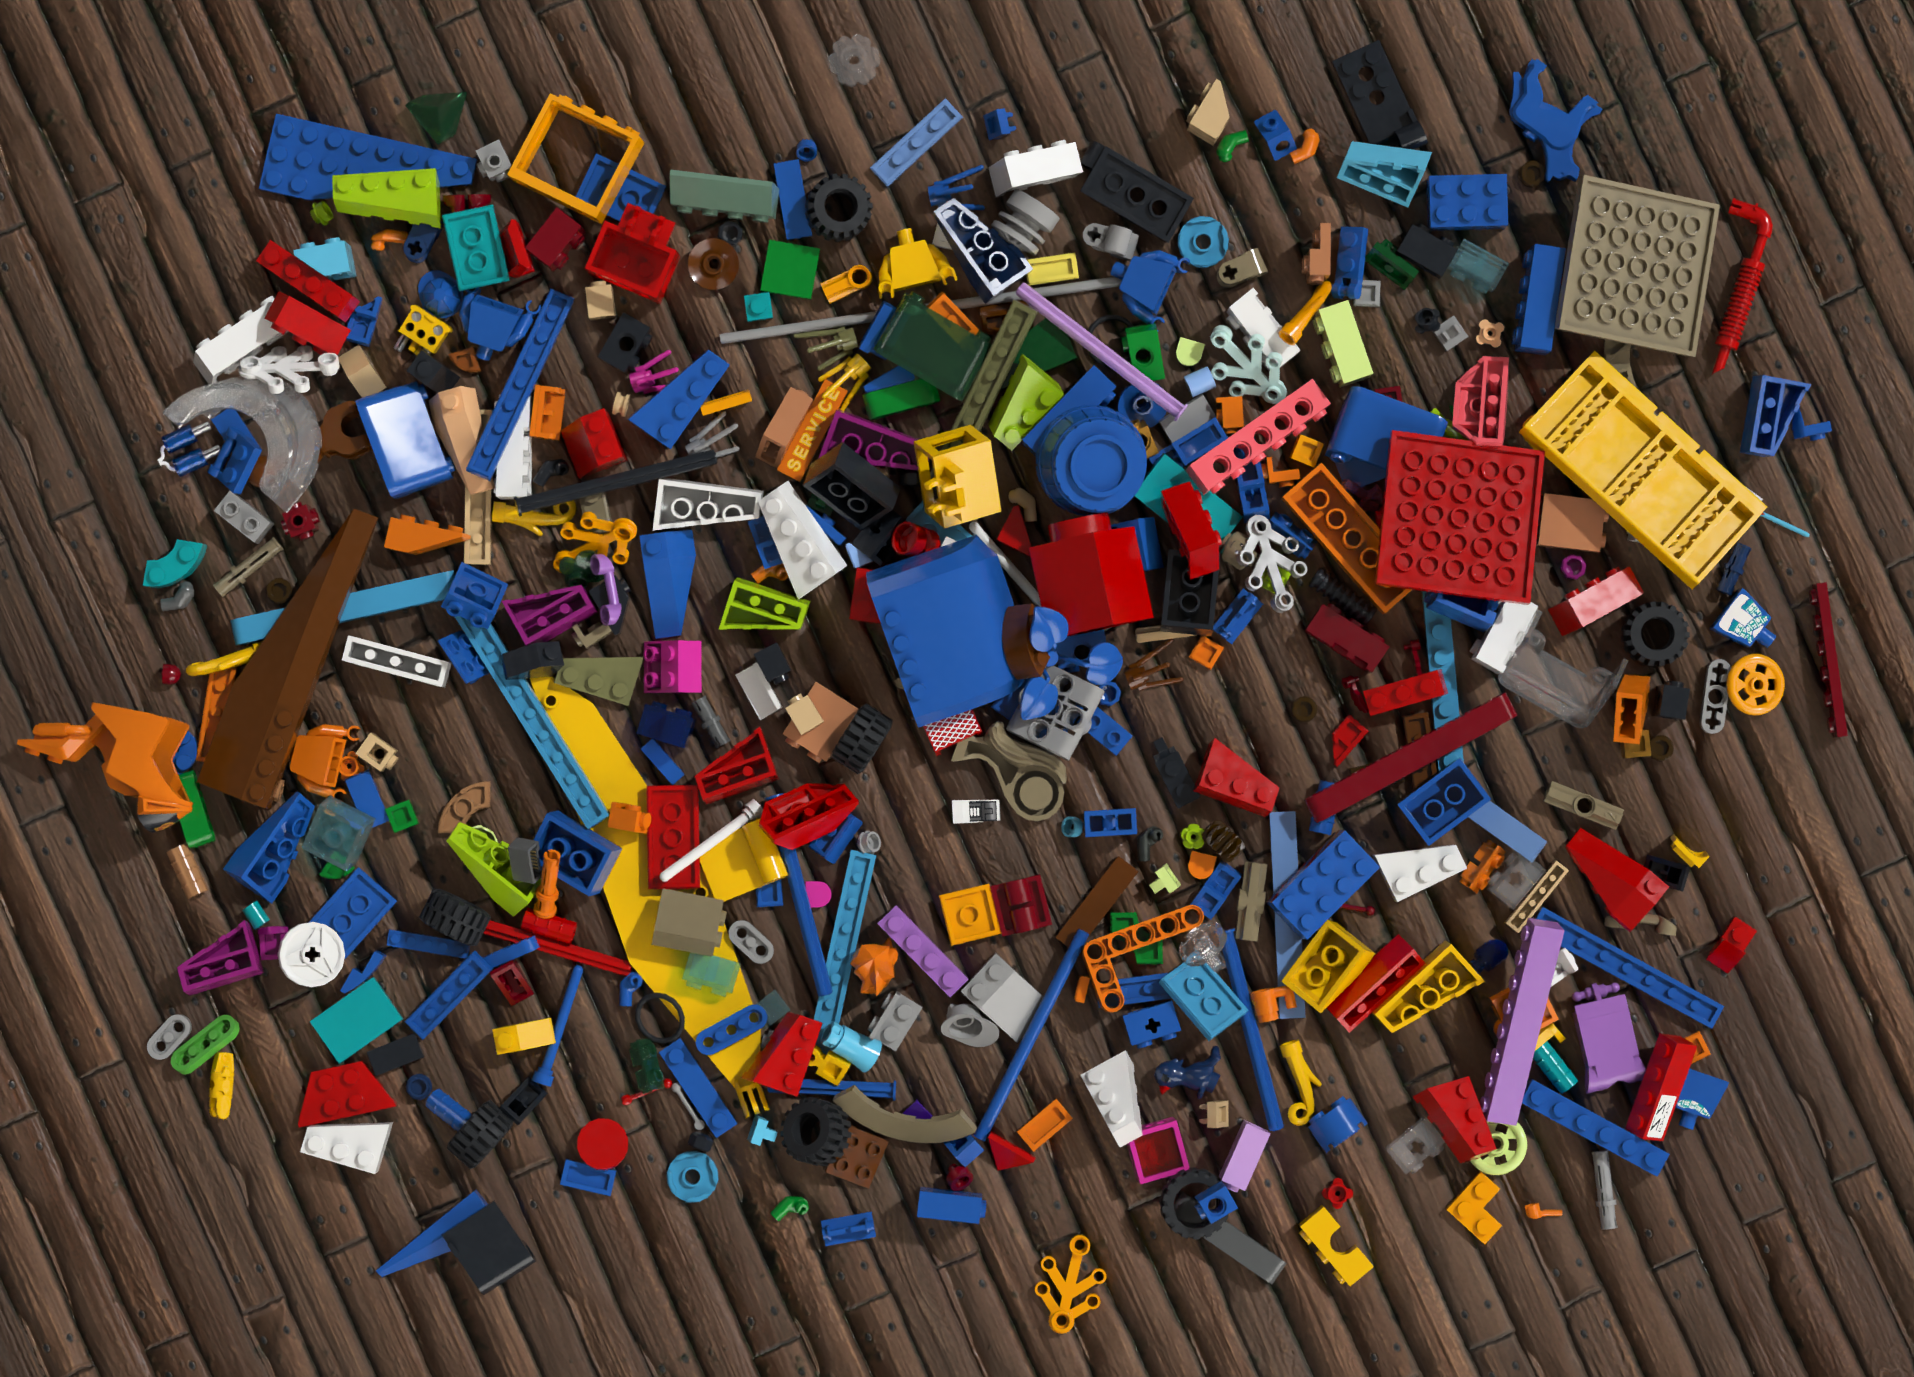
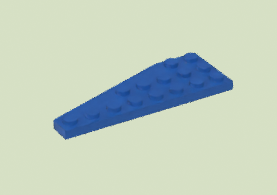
M276 114L259 189L307 201H318L333 198L332 175L436 168L440 188L469 186L473 183L478 160Z

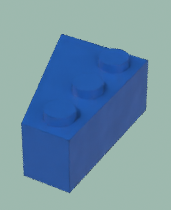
M1766 375L1753 376L1740 453L1760 457L1774 456L1789 429L1788 425L1794 414L1797 413L1800 407L1799 404L1811 384Z

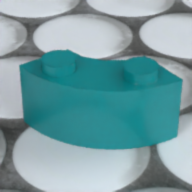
M177 539L173 550L167 556L158 560H147L143 586L162 588L185 580L202 562L207 545Z

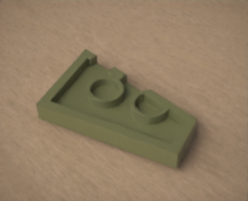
M644 657L563 658L564 666L557 672L554 683L629 706Z

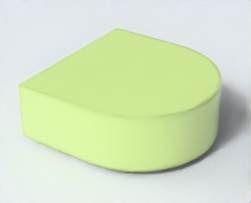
M1180 337L1176 350L1177 360L1184 366L1196 365L1202 357L1205 344Z

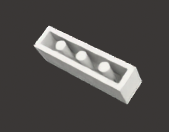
M349 635L342 661L444 688L452 664L451 662Z

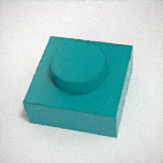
M770 292L744 296L748 322L773 319Z

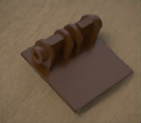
M851 1125L848 1129V1132H851V1138L847 1140V1143H849L848 1148L843 1149L844 1155L841 1158L836 1157L837 1161L835 1163H828L825 1172L869 1189L889 1141Z

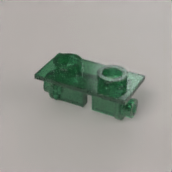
M637 1039L636 1042L630 1043L631 1048L629 1052L633 1067L642 1066V1070L635 1072L639 1090H642V1094H646L655 1089H664L663 1073L659 1067L657 1049L653 1041L650 1039Z

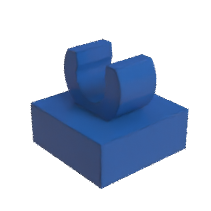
M1005 108L983 115L989 140L999 139L1016 130V126L1010 127L1007 120L1013 116V113L1006 112Z

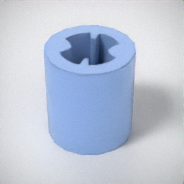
M1207 366L1184 376V381L1192 398L1216 388L1213 376Z

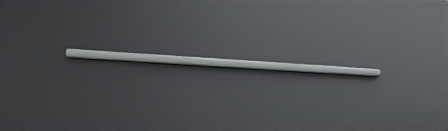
M1116 277L1033 289L1043 297L1118 287L1122 280ZM1016 291L1001 293L986 304L980 296L951 301L959 309L1008 303L1013 302V300L1022 301V299L1016 295ZM929 304L898 309L910 314V317L927 314L924 309ZM877 311L720 334L721 344L870 323Z

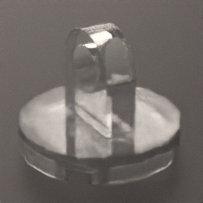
M1206 922L1188 933L1186 936L1188 940L1185 944L1183 942L1180 944L1179 955L1186 965L1194 967L1207 963L1216 973L1226 968V962L1220 951L1226 943L1227 934L1219 923Z

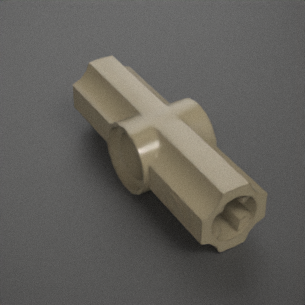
M1554 781L1550 782L1543 799L1545 803L1613 830H1616L1620 824L1624 811L1622 808ZM1582 798L1587 799L1590 804L1588 811L1585 813L1580 812L1577 808V803Z
M1245 862L1242 887L1239 889L1237 900L1238 919L1236 922L1235 939L1258 940L1260 917L1263 914L1266 892L1264 891L1267 864Z

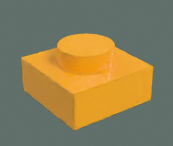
M1298 434L1289 458L1315 468L1324 444Z

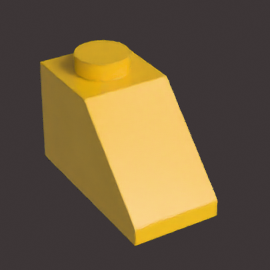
M551 1018L492 1029L497 1055L556 1043Z

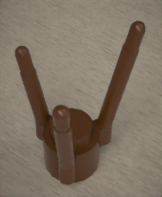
M1174 639L1166 640L1137 662L1128 665L1130 669L1124 671L1131 690L1138 688L1140 692L1147 688L1183 682L1182 677L1147 682L1150 680L1149 675L1169 667L1170 664L1168 662L1145 670L1144 666L1140 667L1170 645Z

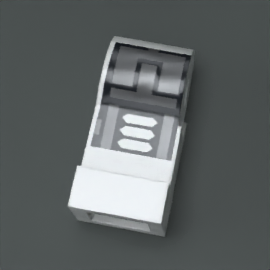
M952 800L953 824L1000 820V800Z

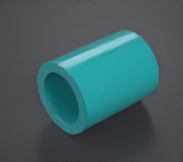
M258 901L242 910L255 930L270 921Z

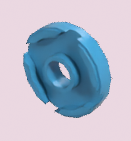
M1199 216L1190 219L1182 227L1178 235L1177 246L1182 258L1190 260L1188 264L1194 267L1208 268L1216 265L1223 259L1228 250L1229 238L1226 229L1220 222L1212 217ZM1205 235L1210 239V246L1207 249H1200L1196 245V238L1198 236Z
M697 1150L686 1151L677 1155L670 1163L667 1171V1184L671 1192L686 1202H700L708 1198L715 1190L719 1180L718 1169L714 1160L707 1154ZM690 1169H695L700 1174V1180L695 1184L689 1183L685 1178L686 1172Z

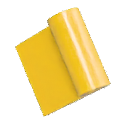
M760 819L737 829L700 857L701 866L715 899L724 900L725 902L788 876L777 845L773 844L759 827Z

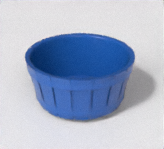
M1084 405L1062 413L1061 416L1059 415L1049 424L1048 429L1041 436L1038 444L1039 447H1037L1036 471L1039 482L1042 484L1041 487L1058 507L1075 515L1088 516L1115 512L1126 505L1137 494L1145 478L1147 455L1140 433L1123 414L1105 406Z

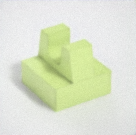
M1166 863L1155 872L1159 878L1149 886L1156 894L1163 888H1166L1171 893L1181 884Z

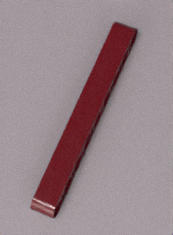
M1506 692L1311 795L1304 801L1315 822H1321L1513 719L1518 714Z

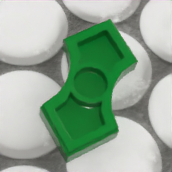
M1136 912L1110 913L1111 933L1139 923ZM1142 927L1137 929L1136 937L1139 941L1146 942L1149 939L1150 935ZM1115 936L1113 938L1115 940H1121L1125 942V940L1121 936ZM1163 940L1133 950L1137 964H1163Z

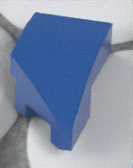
M378 296L374 298V301L355 308V312L351 314L347 328L351 331L345 341L366 347L370 346L382 304V297Z

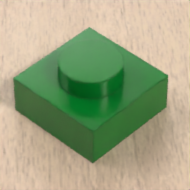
M410 799L385 809L394 833L419 824Z

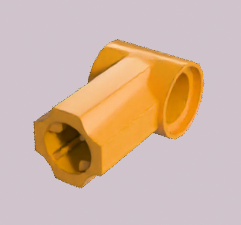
M856 265L850 270L820 284L829 304L859 290L868 288L872 283V274L865 266ZM860 270L866 272V281L863 284H856L853 280L854 274Z

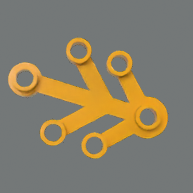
M584 512L582 514L580 525L585 529L596 528L608 532L599 534L580 530L572 522H566L562 525L560 534L564 539L587 541V543L572 551L562 550L556 554L553 566L556 571L564 574L570 573L573 570L576 560L596 550L597 554H603L607 557L609 543L617 540V548L614 550L612 559L617 564H625L629 557L627 544L637 533V526L627 518H619L611 522L597 519V516L592 512Z
M1081 1234L1073 1236L1069 1243L1072 1257L1066 1281L1057 1269L1056 1260L1052 1256H1045L1041 1260L1042 1269L1048 1272L1062 1295L1060 1306H1058L1050 1294V1286L1046 1281H1039L1035 1285V1293L1043 1299L1051 1312L1049 1316L1051 1329L1060 1334L1067 1333L1072 1329L1075 1318L1090 1309L1098 1308L1100 1305V1297L1095 1293H1089L1085 1297L1084 1302L1070 1309L1072 1299L1095 1284L1104 1283L1107 1277L1106 1272L1102 1268H1095L1090 1276L1076 1284L1082 1256L1090 1250L1089 1239ZM1082 1240L1085 1243L1084 1248L1077 1249L1075 1242ZM1045 1260H1052L1053 1266L1045 1268L1043 1265ZM1097 1271L1104 1274L1103 1279L1100 1281L1094 1279V1274ZM1041 1284L1046 1285V1293H1039L1037 1290L1038 1286ZM1096 1297L1098 1302L1096 1305L1091 1306L1088 1304V1299ZM1065 1316L1066 1323L1059 1325L1056 1321L1057 1317Z

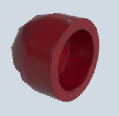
M163 664L162 684L172 685L177 683L181 677L180 669L172 664Z

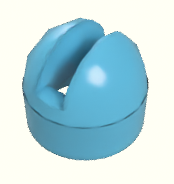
M1066 817L1061 825L1064 836H1080L1083 833L1084 824L1082 820L1077 817Z

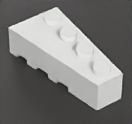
M531 395L497 465L496 478H494V494L500 500H514V496L521 498L532 495V437L529 436L532 417Z

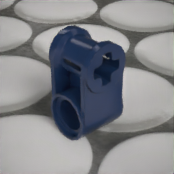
M441 221V228H435L420 223V225L412 224L411 231L403 246L404 253L409 261L417 264L426 260L442 231L444 222ZM419 245L422 252H416L413 255L410 248H416Z

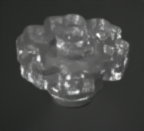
M855 34L851 39L847 36H842L839 41L833 44L834 53L828 57L829 68L832 74H838L840 84L854 87L859 82L862 85H867L870 80L876 77L874 68H877L881 63L879 50L876 47H871V41L868 37H863L860 34ZM852 57L859 59L857 64H850L849 61Z

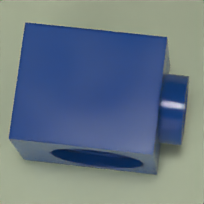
M1222 1181L1195 1196L1198 1202L1194 1206L1202 1220L1207 1218L1211 1224L1238 1209ZM1213 1198H1219V1206L1215 1209H1209V1201Z

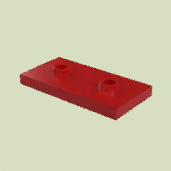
M698 785L646 786L647 813L651 815V823L647 830L648 889L700 888V857L666 882L661 881L659 877L661 872L700 845Z

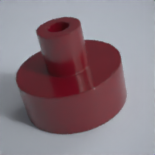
M952 1164L948 1167L949 1173L946 1177V1182L953 1191L963 1190L973 1181V1174L967 1166Z

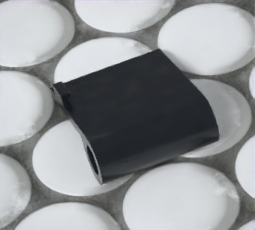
M495 1200L442 1233L448 1247L454 1256L458 1258L483 1295L537 1261L528 1244L520 1239Z

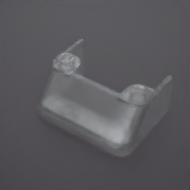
M1537 610L1525 633L1519 639L1515 652L1510 655L1505 666L1507 667L1505 671L1499 674L1498 680L1505 688L1577 728H1586L1617 688L1628 660L1624 658L1614 673L1602 667H1594L1590 669L1587 675L1542 650L1546 639L1540 631L1535 629L1542 614V611Z

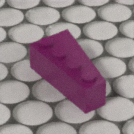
M838 409L835 412L819 458L844 442L871 465L918 470L914 441L920 439Z

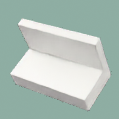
M758 662L735 675L760 720L783 708L770 683L767 682Z

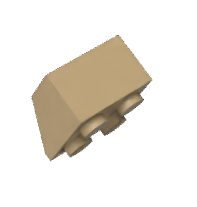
M1218 79L1215 80L1213 85L1208 82L1199 99L1203 102L1200 106L1194 105L1186 120L1189 123L1187 130L1212 146L1216 143L1229 120L1222 84Z

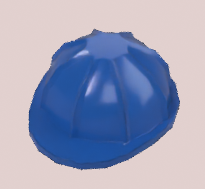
M432 270L421 278L418 284V292L424 310L437 318H448L460 310L463 302V291H459L457 281L453 277L440 270Z

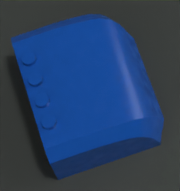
M977 535L866 572L867 585L918 728L1003 698L1014 692L1024 683L1026 679L1016 680L1005 658L1002 642V627L1006 610L1009 606L1015 605L997 554Z

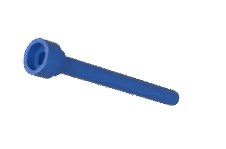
M580 965L574 966L553 1029L556 1043L548 1045L542 1066L538 1067L537 1071H534L531 1081L552 1086L554 1076H552L553 1071L551 1069L583 973V968Z

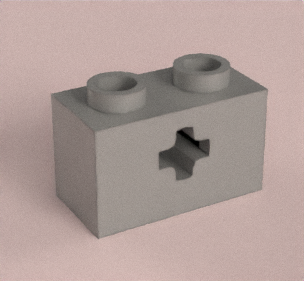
M231 491L226 494L214 510L257 544L263 540L274 526L272 521Z

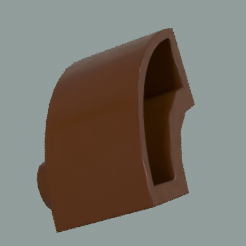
M1032 603L1009 606L1004 616L1002 627L1003 649L1007 664L1016 680L1041 677L1050 659L1048 652H1040L1034 649L1030 643V628L1035 607Z

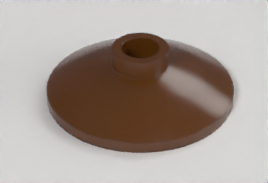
M709 238L699 242L691 250L688 258V270L692 279L699 286L709 290H718L725 288L736 278L739 271V258L735 249L728 242L722 239ZM712 259L719 261L718 268L713 269L710 266Z

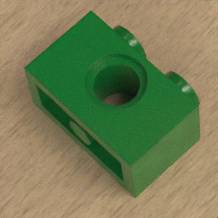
M1156 323L1125 328L1126 336L1121 338L1124 352H1129L1130 361L1128 362L1152 381L1165 379ZM1141 349H1146L1150 352L1145 359L1137 358L1136 353Z

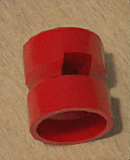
M903 522L893 532L892 547L895 552L901 555L913 557L939 548L940 537L932 529L921 527L912 522Z

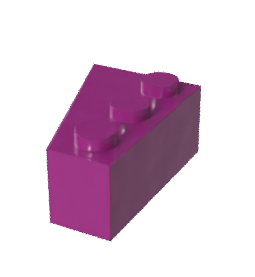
M582 585L502 601L526 646L537 642H547L572 628L575 624H579L598 613Z

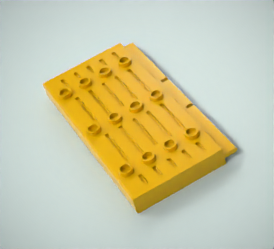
M1594 351L1526 423L1519 433L1535 448L1545 451L1546 458L1693 590L1758 519L1767 506L1706 450L1698 454L1696 450L1700 448V445L1664 412H1659V415L1656 416L1654 412L1658 407L1600 354Z

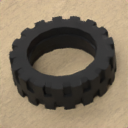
M1192 1167L1189 1168L1190 1170H1180L1177 1175H1172L1168 1179L1169 1182L1161 1190L1162 1195L1159 1198V1203L1161 1206L1160 1212L1165 1222L1176 1234H1180L1184 1238L1189 1237L1197 1240L1204 1236L1206 1238L1210 1237L1214 1231L1218 1232L1222 1228L1223 1222L1227 1221L1228 1215L1212 1224L1208 1219L1199 1224H1189L1177 1217L1174 1211V1200L1182 1187L1190 1183H1202L1210 1188L1221 1181L1215 1174L1210 1173L1206 1169L1201 1170ZM1216 1198L1215 1208H1217L1220 1204L1219 1198Z

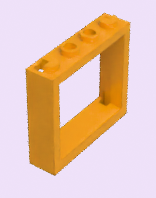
M550 93L507 175L512 181L602 224L638 157L644 141L640 138V133L631 127L626 126L623 129L617 126L618 122L609 116L604 115L601 118L594 115L596 111L582 104L581 107L572 104L573 100L561 94L557 97ZM559 110L629 144L597 207L526 173Z

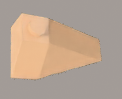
M459 386L438 392L428 401L433 426L470 495L495 489L493 476L488 481L466 471V467L484 431L476 389Z

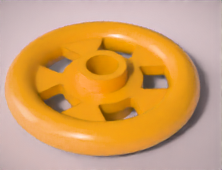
M1749 654L1733 664L1727 676L1726 688L1730 701L1738 710L1748 715L1757 716L1770 712L1778 705L1784 693L1785 682L1779 665L1773 659L1762 654ZM1757 664L1766 667L1764 674L1755 672ZM1743 669L1749 673L1744 678V681L1738 678ZM1768 679H1774V690H1768ZM1756 680H1758L1760 684L1758 689H1755L1754 682ZM1743 688L1745 693L1749 695L1744 701L1738 693ZM1764 695L1766 702L1757 705L1755 698Z

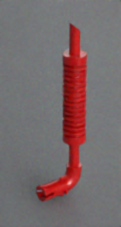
M1736 198L1732 199L1728 214L1749 219L1750 223L1756 224L1757 230L1755 234L1757 238L1751 257L1743 258L1741 266L1743 268L1739 269V277L1736 278L1737 282L1734 284L1736 287H1733L1735 292L1731 293L1733 297L1729 299L1732 302H1728L1730 307L1726 308V316L1723 318L1725 321H1722L1723 326L1720 327L1722 331H1719L1718 334L1720 336H1717L1715 342L1716 345L1720 346V350L1712 374L1725 368L1730 350H1738L1740 343L1737 341H1741L1739 336H1742L1743 333L1741 331H1744L1742 326L1746 325V317L1749 316L1748 312L1751 310L1749 307H1752L1751 302L1754 301L1752 297H1755L1756 294L1754 292H1757L1755 287L1759 286V278L1762 277L1761 273H1763L1765 264L1760 262L1767 238L1770 239L1773 228L1771 217L1764 209L1758 207V203L1753 205Z

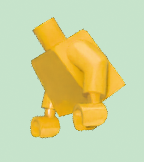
M903 229L897 231L900 246L890 248V253L886 254L883 258L879 270L878 293L880 299H882L884 292H890L891 298H894V292L941 280L944 285H947L945 280L947 277L952 276L957 281V276L946 256L934 244H927L925 240L915 242L912 229Z

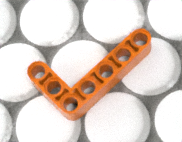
M1188 905L1091 940L1083 946L1082 957L1099 1004L1104 1011L1109 1013L1117 1012L1124 1005V996L1110 959L1200 926L1204 919L1202 909L1196 905ZM1187 910H1194L1197 913L1198 920L1195 924L1186 922L1184 916ZM1167 918L1173 922L1174 928L1172 932L1165 933L1162 931L1160 923L1163 919ZM1140 927H1144L1149 931L1150 936L1146 942L1139 941L1136 937V931ZM1115 936H1121L1125 940L1123 950L1118 951L1113 948L1111 942ZM1090 945H1097L1101 949V955L1098 959H1091L1088 956L1087 949ZM1100 969H1105L1110 974V979L1106 984H1102L1096 979V973ZM1110 993L1118 997L1119 1003L1115 1008H1109L1105 1004V997Z

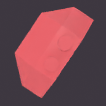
M1483 356L1455 384L1452 428L1468 440L1473 441L1476 445L1503 446L1508 399L1509 357Z

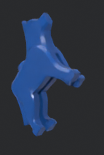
M1532 59L1527 65L1523 78L1519 72L1512 73L1513 88L1509 116L1516 125L1524 130L1522 134L1532 142L1540 141L1545 157V181L1547 183L1551 178L1557 181L1567 178L1576 182L1580 169L1574 163L1572 157L1575 140L1583 123L1589 118L1599 115L1603 109L1589 95L1583 97L1568 114L1543 102V92L1538 80V74L1542 73L1547 65L1538 59Z

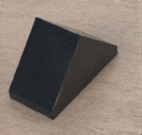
M1648 854L1644 867L1652 871L1670 889L1684 891L1690 866Z
M529 1076L499 1107L517 1125H520L548 1094L536 1082L531 1081L532 1079Z

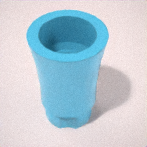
M833 1021L825 1027L820 1039L823 1045L851 1062L863 1073L872 1068L882 1048L880 1040H872L868 1036Z

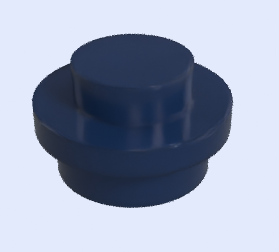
M424 1074L411 1076L406 1084L407 1093L413 1099H425L432 1091L430 1078Z

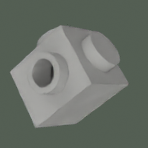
M499 139L476 150L481 161L477 163V166L483 178L488 176L491 182L496 180L497 183L509 178L507 174L512 164Z

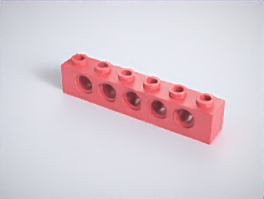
M1312 379L1190 464L1186 472L1203 495L1209 491L1214 494L1225 486L1223 481L1230 476L1234 480L1246 471L1244 467L1252 462L1253 465H1256L1266 457L1264 453L1272 448L1276 451L1287 442L1284 438L1290 434L1297 436L1307 428L1305 424L1311 419L1317 422L1327 414L1326 409L1331 403ZM1296 405H1301L1305 408V416L1296 413ZM1275 420H1282L1286 425V429L1279 430L1275 426ZM1254 434L1263 435L1265 444H1258L1254 439ZM1234 448L1242 449L1245 453V458H1237L1234 455ZM1213 463H1221L1225 469L1224 473H1217L1213 468Z

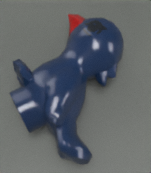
M1213 1046L1209 1057L1205 1061L1193 1063L1186 1068L1182 1067L1184 1060L1178 1061L1177 1058L1158 1065L1154 1077L1159 1084L1161 1094L1163 1095L1169 1089L1181 1085L1198 1091L1197 1098L1199 1100L1203 1097L1205 1090L1212 1093L1221 1076L1213 1071L1214 1066L1221 1059L1219 1047Z

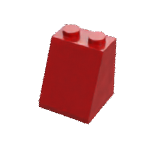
M605 408L584 415L561 430L579 479L627 461L609 412Z

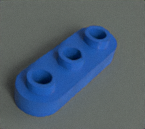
M749 1005L706 1028L696 1037L697 1049L702 1054L713 1055L764 1027L767 1022L765 1009L760 1005ZM753 1012L759 1015V1020L755 1023L749 1019V1015ZM728 1025L736 1027L735 1034L729 1035L726 1028ZM706 1037L713 1039L714 1043L711 1047L704 1045L703 1041Z

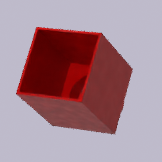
M1108 512L1078 517L1047 525L1051 542L1029 548L1041 607L1053 609L1066 618L1069 626L1067 636L1154 618L1134 526L1112 529Z

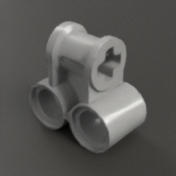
M1092 223L1084 229L1083 239L1093 249L1110 253L1111 256L1119 259L1132 260L1139 235L1132 233V230L1117 225H1110L1109 227L1097 223ZM1099 234H1101L1100 239L1096 238L1095 240H1093L1094 236H1099Z

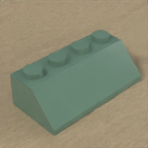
M670 170V204L677 208V212L691 214L692 210H701L702 215L717 217L718 213H726L728 218L742 220L743 216H751L753 221L768 223V219H776L779 188L773 182Z

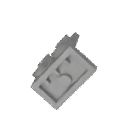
M898 991L895 992L894 996L890 993L888 994L881 1006L884 1009L883 1014L880 1018L875 1015L867 1029L871 1032L869 1035L870 1039L880 1040L894 1051L898 1049L923 1008Z

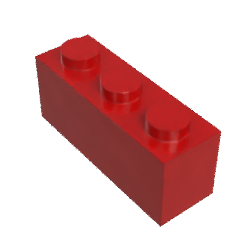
M278 291L264 318L272 322L270 328L283 335L286 331L292 333V340L304 346L307 342L314 345L312 350L320 355L324 353H335L338 355L351 331L349 328Z
M1442 669L1368 689L1363 691L1369 714L1372 716L1446 695L1448 690Z

